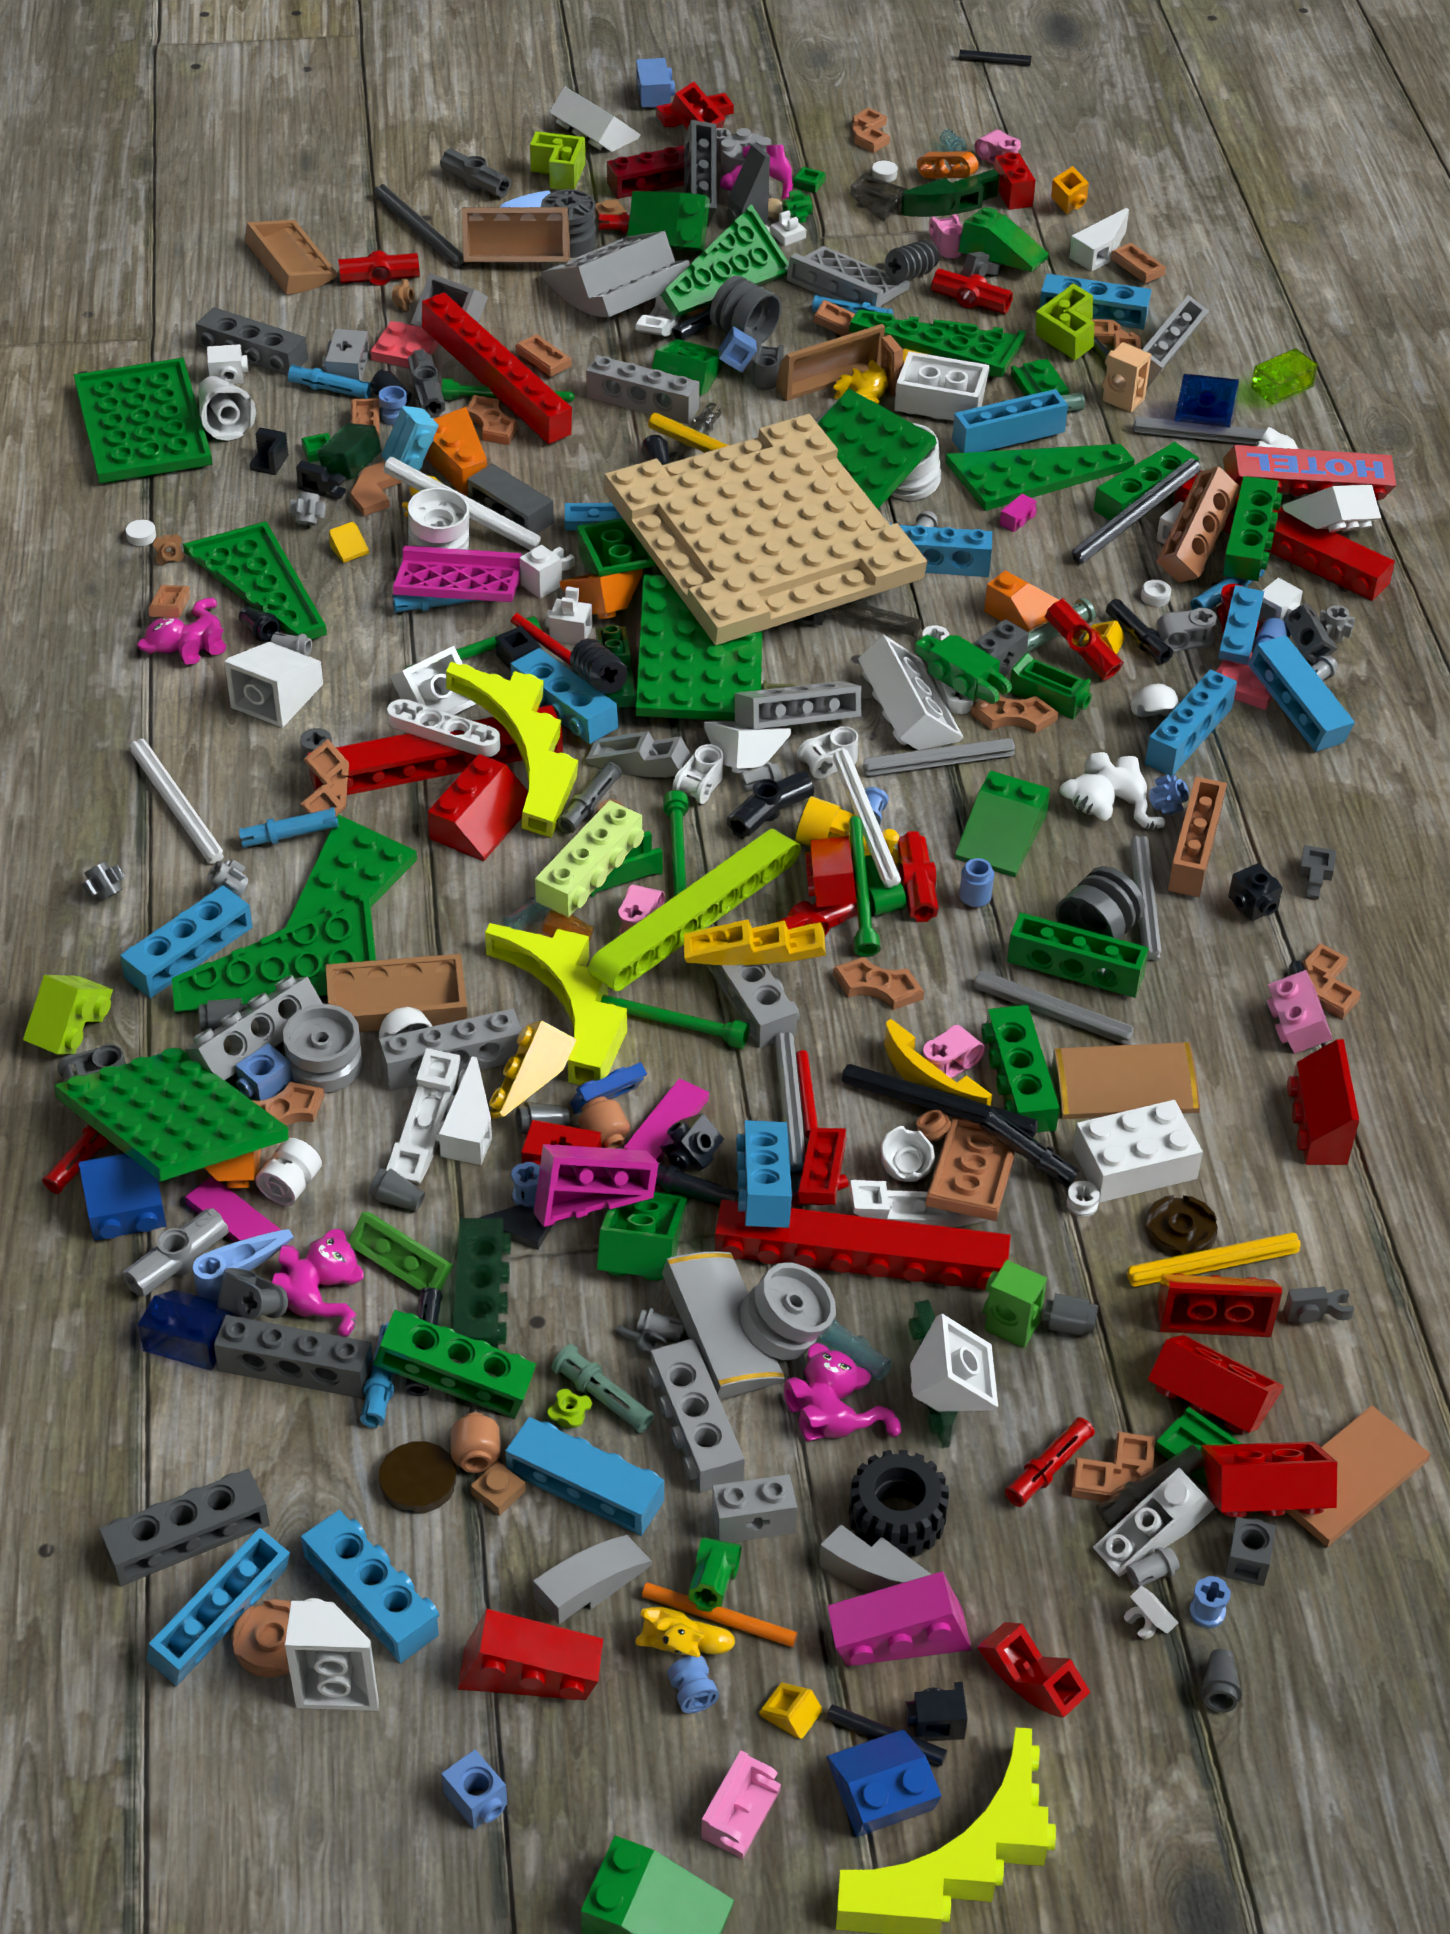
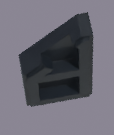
M521 1204L481 1216L477 1221L478 1229L539 1250L553 1226L543 1227L534 1215V1209Z

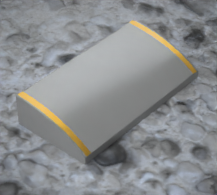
M713 1251L667 1258L662 1275L689 1339L694 1338L719 1399L784 1383L785 1377L777 1358L768 1356L756 1348L744 1333L740 1323V1306L748 1295V1291L730 1252Z

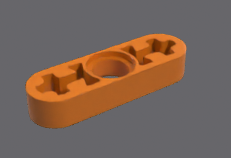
M968 151L928 152L918 158L917 169L925 178H967L977 172L978 161L975 155ZM944 159L949 163L951 170H948L945 166Z

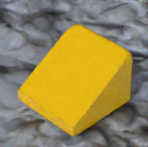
M354 522L329 530L330 548L343 563L369 554V549Z
M1118 621L1092 624L1091 628L1098 631L1105 643L1117 654L1125 640V635ZM1088 633L1082 641L1083 646H1085L1089 641Z
M781 1682L759 1714L790 1735L802 1739L820 1716L822 1707L811 1689Z

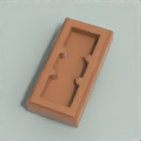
M1133 243L1111 251V260L1145 284L1165 275L1166 267Z
M823 300L812 322L836 334L845 336L853 333L849 332V324L855 313Z
M538 334L516 344V353L550 377L572 366L569 356Z
M888 335L881 339V368L885 370L889 385L886 390L891 396L895 397L896 383L904 365L903 349L891 335Z
M379 398L351 399L352 441L380 440Z
M161 585L149 605V617L179 618L191 597L190 587Z

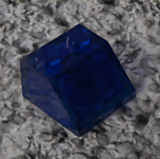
M1184 373L1174 421L1230 428L1234 423L1238 404L1239 379Z
M171 1290L154 1295L138 1323L143 1351L212 1371L217 1362L214 1343L225 1316H242L218 1308L217 1301L179 1290Z

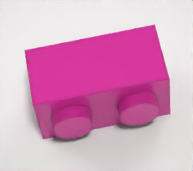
M1021 494L1001 510L1000 525L1012 532L1023 527L1028 520L1036 515L1037 501Z

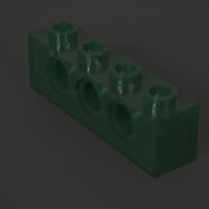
M460 1218L452 1329L458 1334L474 1340L485 1341L492 1347L499 1349V1345H506L507 1322H501V1314H508V1292H502L503 1284L510 1283V1262H504V1255H511V1233H504V1218Z

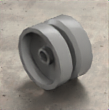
M318 1004L298 1010L287 1020L283 1029V1040L286 1058L291 1062L294 1083L324 1088V1093L335 1092L347 1087L358 1077L363 1065L359 1025L352 1013L340 1006Z
M792 1262L779 1263L770 1268L760 1279L758 1285L744 1298L740 1306V1323L745 1335L756 1348L768 1356L781 1360L797 1359L805 1354L810 1346L816 1342V1339L829 1328L836 1315L835 1299L827 1284L809 1268Z

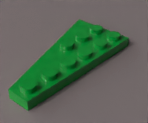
M338 814L339 827L331 829L286 927L329 911L330 908L354 900L359 895L368 891L370 906L372 907L417 861V851Z

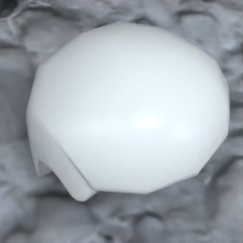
M1164 684L1145 686L1134 695L1130 703L1133 714L1139 717L1158 714L1167 716L1169 709H1175L1179 704L1175 691Z
M412 1007L396 1008L384 1018L380 1027L379 1038L432 1027V1025L419 1009Z
M898 1126L886 1133L880 1147L882 1166L887 1174L899 1181L916 1182L923 1179L930 1173L935 1161L933 1145L921 1131L906 1130L904 1126Z

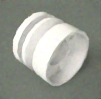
M913 423L936 437L935 433L928 427ZM937 437V444L891 494L892 497L904 501H915L925 498L936 491L941 482Z
M436 487L421 490L415 494L408 503V546L469 550V503L466 498L457 491Z

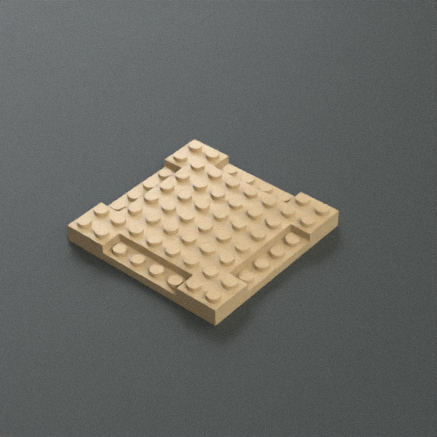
M810 414L759 428L757 438L662 465L656 458L605 473L603 492L715 646L923 579L925 576L926 558L897 523L890 525L839 462L837 459V447Z

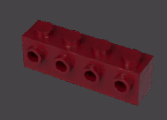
M684 145L666 147L663 150L642 152L639 155L629 157L622 156L607 161L608 186L617 199L632 196V191L654 192L683 186Z

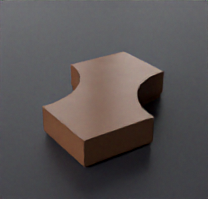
M473 395L467 410L471 420L483 429V440L510 445L518 430V421L501 412L500 399Z
M999 695V700L994 704L981 700L971 706V715L990 730L1003 726H1018L1037 733L1058 720V712L1037 696L1024 700H1014Z
M865 957L833 968V976L848 997L858 995L876 997L889 1004L893 1010L918 1002L924 998L923 989L907 968L900 970L883 969L871 964Z
M289 1082L286 1088L278 1095L266 1100L252 1101L283 1124L289 1125L302 1121L314 1122L325 1093L324 1088Z

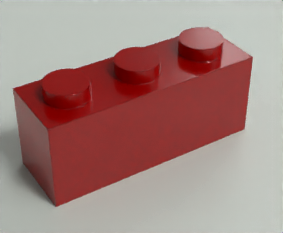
M849 836L810 840L811 852H805L809 896H816L817 907L857 903Z

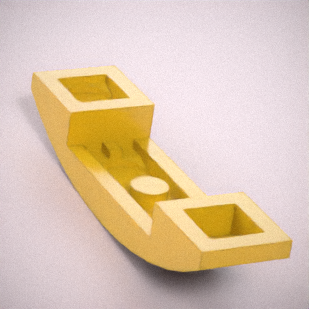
M889 1019L886 1021L884 1046L895 1069L906 1081L991 1106V1093L967 1075L958 1082L954 1081L914 1051L915 1036L894 1020Z

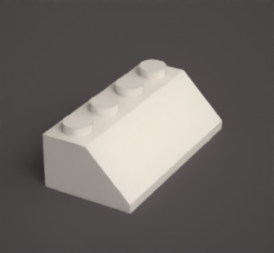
M884 634L858 658L863 668L862 675L872 685L874 689L872 695L882 705L884 709L882 714L892 724L894 728L892 733L898 742L902 745L909 744L917 750L960 742L964 738L930 674L927 673V668L921 658Z

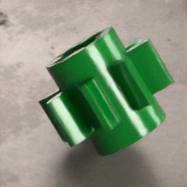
M801 190L789 191V197L782 201L783 212L789 210L790 218L797 217L799 223L806 222V217L813 212L812 200L809 195L801 193Z

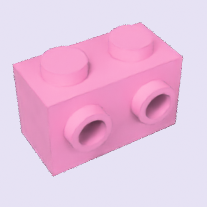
M1307 970L1268 984L1272 998L1267 999V1003L1273 1018L1279 1017L1281 1023L1276 1024L1275 1027L1282 1044L1289 1042L1294 1054L1333 1039L1316 989Z

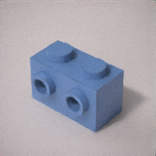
M665 58L636 59V83L641 107L656 108V106L671 103V96H675V83L672 80L671 67L667 68Z

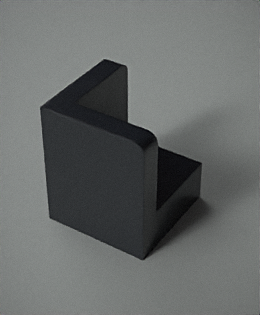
M260 427L255 434L258 452L250 463V470L276 475L289 456L286 432Z

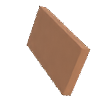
M952 1116L951 1127L947 1131L927 1193L925 1206L997 1221L1016 1152L984 1129H981L979 1127L980 1124Z
M1371 1405L1321 1447L1338 1462L1337 1508L1324 1509V1512L1321 1514H1306L1300 1512V1509L1286 1510L1285 1512L1328 1548L1429 1461L1431 1453Z

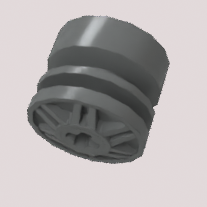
M564 189L554 191L542 199L541 207H568L570 258L581 256L595 248L596 203L593 197L579 190Z
M740 275L732 276L720 286L710 308V319L715 327L729 333L734 326L755 339L756 343L761 344L772 335L781 315V301L777 295L763 287H758V285Z
M1101 866L1094 868L1077 887H1074L1058 903L1055 915L1058 923L1121 939L1143 917L1145 903L1139 888L1126 874L1112 867Z

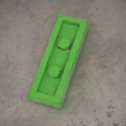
M370 1212L361 1213L348 1241L352 1248L418 1290L431 1287L441 1291L453 1267L452 1263Z

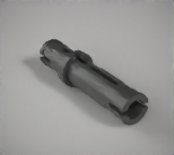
M606 762L580 795H575L570 800L568 809L557 820L560 830L567 834L574 833L583 819H587L593 814L595 805L622 775V771L617 764Z

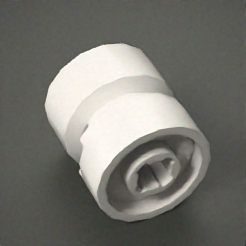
M289 1138V1140L282 1142L274 1152L272 1159L268 1160L255 1178L256 1184L260 1191L273 1202L284 1206L293 1205L304 1191L306 1184L311 1182L322 1167V1160L318 1153L306 1142L297 1138Z

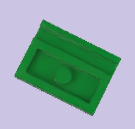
M1048 359L1023 363V366L1019 368L1016 365L1011 366V376L1024 396L1054 389L1060 395L1069 394L1068 387Z
M1188 1407L1185 1410V1414L1178 1418L1156 1441L1154 1450L1208 1487L1201 1445L1242 1443Z

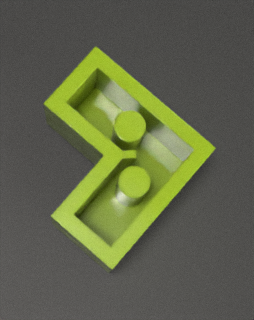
M535 131L530 143L531 172H539L543 175L549 174V186L552 189L575 190L586 164L585 137Z
M1074 283L1036 311V335L1076 361L1094 347L1093 295Z
M44 975L23 1040L55 1054H75L76 1049L83 1040L82 1031L85 1022H103L104 1017L109 1012L113 989L81 976Z

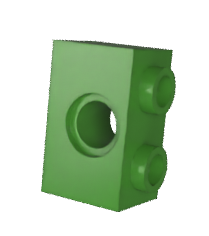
M1006 1260L999 1272H992L986 1284L985 1291L989 1292V1296L982 1311L986 1315L984 1330L1025 1348L1041 1321L1047 1277Z

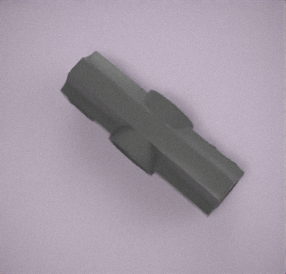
M449 148L444 151V155L440 159L441 168L464 179L465 186L470 190L484 189L499 198H503L511 187V178L488 167L486 159L481 156L468 157Z
M424 349L414 350L413 354L408 357V365L414 384L415 397L419 402L420 408L425 409L431 416L430 418L439 417L445 411V402L439 385L438 370L434 367L431 354L426 353Z

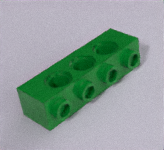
M1173 442L1096 487L1093 510L1110 521L1189 458L1198 461L1200 458L1176 442Z
M1249 476L1243 477L1226 550L1223 576L1258 581L1260 571L1267 570L1269 552H1265V550H1271L1274 533L1269 532V530L1276 529L1278 513H1275L1274 510H1280L1282 493H1277L1279 481Z
M1020 912L1010 934L1007 962L1136 998L1145 974L1149 947Z
M1019 1005L988 1009L987 1021L981 1025L983 1043H989L990 1046L989 1063L991 1069H996L998 1074L996 1076V1086L998 1094L1004 1095V1110L1036 1119L1038 1121L1036 1133L1056 1131L1060 1108L1029 1006Z
M395 1309L373 1363L377 1367L513 1419L516 1418L524 1401L537 1364L526 1360L525 1357L519 1354H510L492 1347L485 1341L471 1339L456 1333L449 1327L437 1326L420 1319L415 1314L403 1313ZM415 1345L422 1346L426 1350L419 1349ZM451 1359H456V1360H458V1361L461 1362V1363H456V1362L452 1361ZM486 1372L492 1373L496 1377H492L488 1375Z

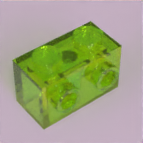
M1294 348L1255 365L1251 389L1274 405L1314 387L1318 364L1297 348Z

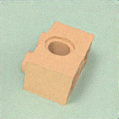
M1124 342L1114 351L1111 350L1105 360L1107 370L1102 383V388L1104 389L1102 401L1130 413L1145 400L1151 354Z

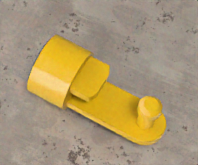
M811 796L801 813L795 833V841L811 847L810 840L849 836L850 841L849 819L855 816V814L842 810L839 805ZM886 829L882 834L894 864L898 867L900 864L898 849L894 846L898 843L899 834L893 829ZM863 836L865 856L871 855Z

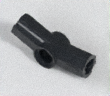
M805 771L778 781L772 779L757 781L753 785V794L727 817V825L731 828L733 834L742 839L745 836L749 837L765 821H773L778 818L780 809L814 796V786L810 776Z

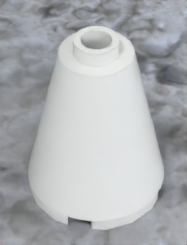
M216 376L207 377L200 383L198 389L199 412L204 429L220 440L229 441L243 436V432L252 427L256 417L255 403L251 396L242 388Z

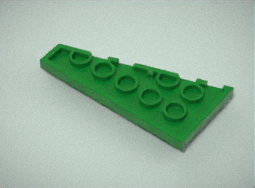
M751 204L660 296L675 318L710 305L720 286L732 276L740 275L760 286L787 276L789 262Z
M858 310L849 324V332L853 333L883 324L885 326L884 336L891 335L902 348L933 356L989 365L988 376L1002 378L1020 350L1027 335V331L1018 330L1017 334L1003 333V328L993 327V330L986 331L979 330L975 324L937 319L933 320V324L919 322V317L909 316V319L899 320L895 319L890 313Z
M1121 444L946 454L945 458L947 466L984 511L1009 505L1021 494L1033 498L1124 472L1134 466L1135 459Z
M267 521L183 543V550L187 556L253 608L274 614L280 624V629L286 634L294 636L305 634L311 640L327 635V628Z
M369 891L345 904L336 905L320 915L310 919L307 918L268 935L245 948L236 949L231 954L213 962L209 961L173 977L172 989L175 1013L198 1012L199 1005L207 1004L208 1000L242 998L243 1005L248 1004V1001L262 993L269 995L275 991V984L290 975H293L294 978L308 977L319 998H328L326 964L376 960Z

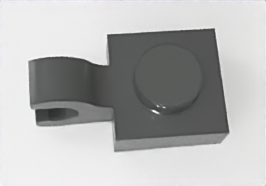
M984 252L968 253L961 275L966 277L972 274H979L984 277L986 273L998 275L1001 264L990 262V255Z
M1304 845L1299 875L1309 877L1306 897L1319 899L1323 880L1332 881L1336 850Z
M1325 1286L1289 1289L1283 1310L1286 1322L1312 1323L1323 1320L1324 1314H1329L1337 1320H1349L1352 1318L1354 1307L1338 1304L1347 1303L1349 1291L1338 1289L1327 1293Z

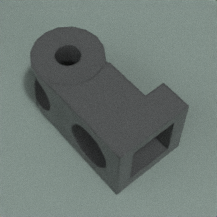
M1306 602L1284 617L1299 652L1310 662L1315 664L1319 656L1331 655L1338 649L1334 641L1327 635L1316 612Z

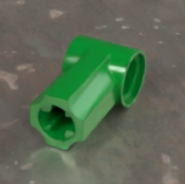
M872 855L865 856L871 915L877 916L904 909L906 907V896L902 884L899 883V885H894L892 888H886L880 878Z
M702 1537L696 1557L695 1574L689 1588L688 1600L692 1601L698 1610L711 1612L716 1607H722L730 1580H735L738 1572L742 1545Z

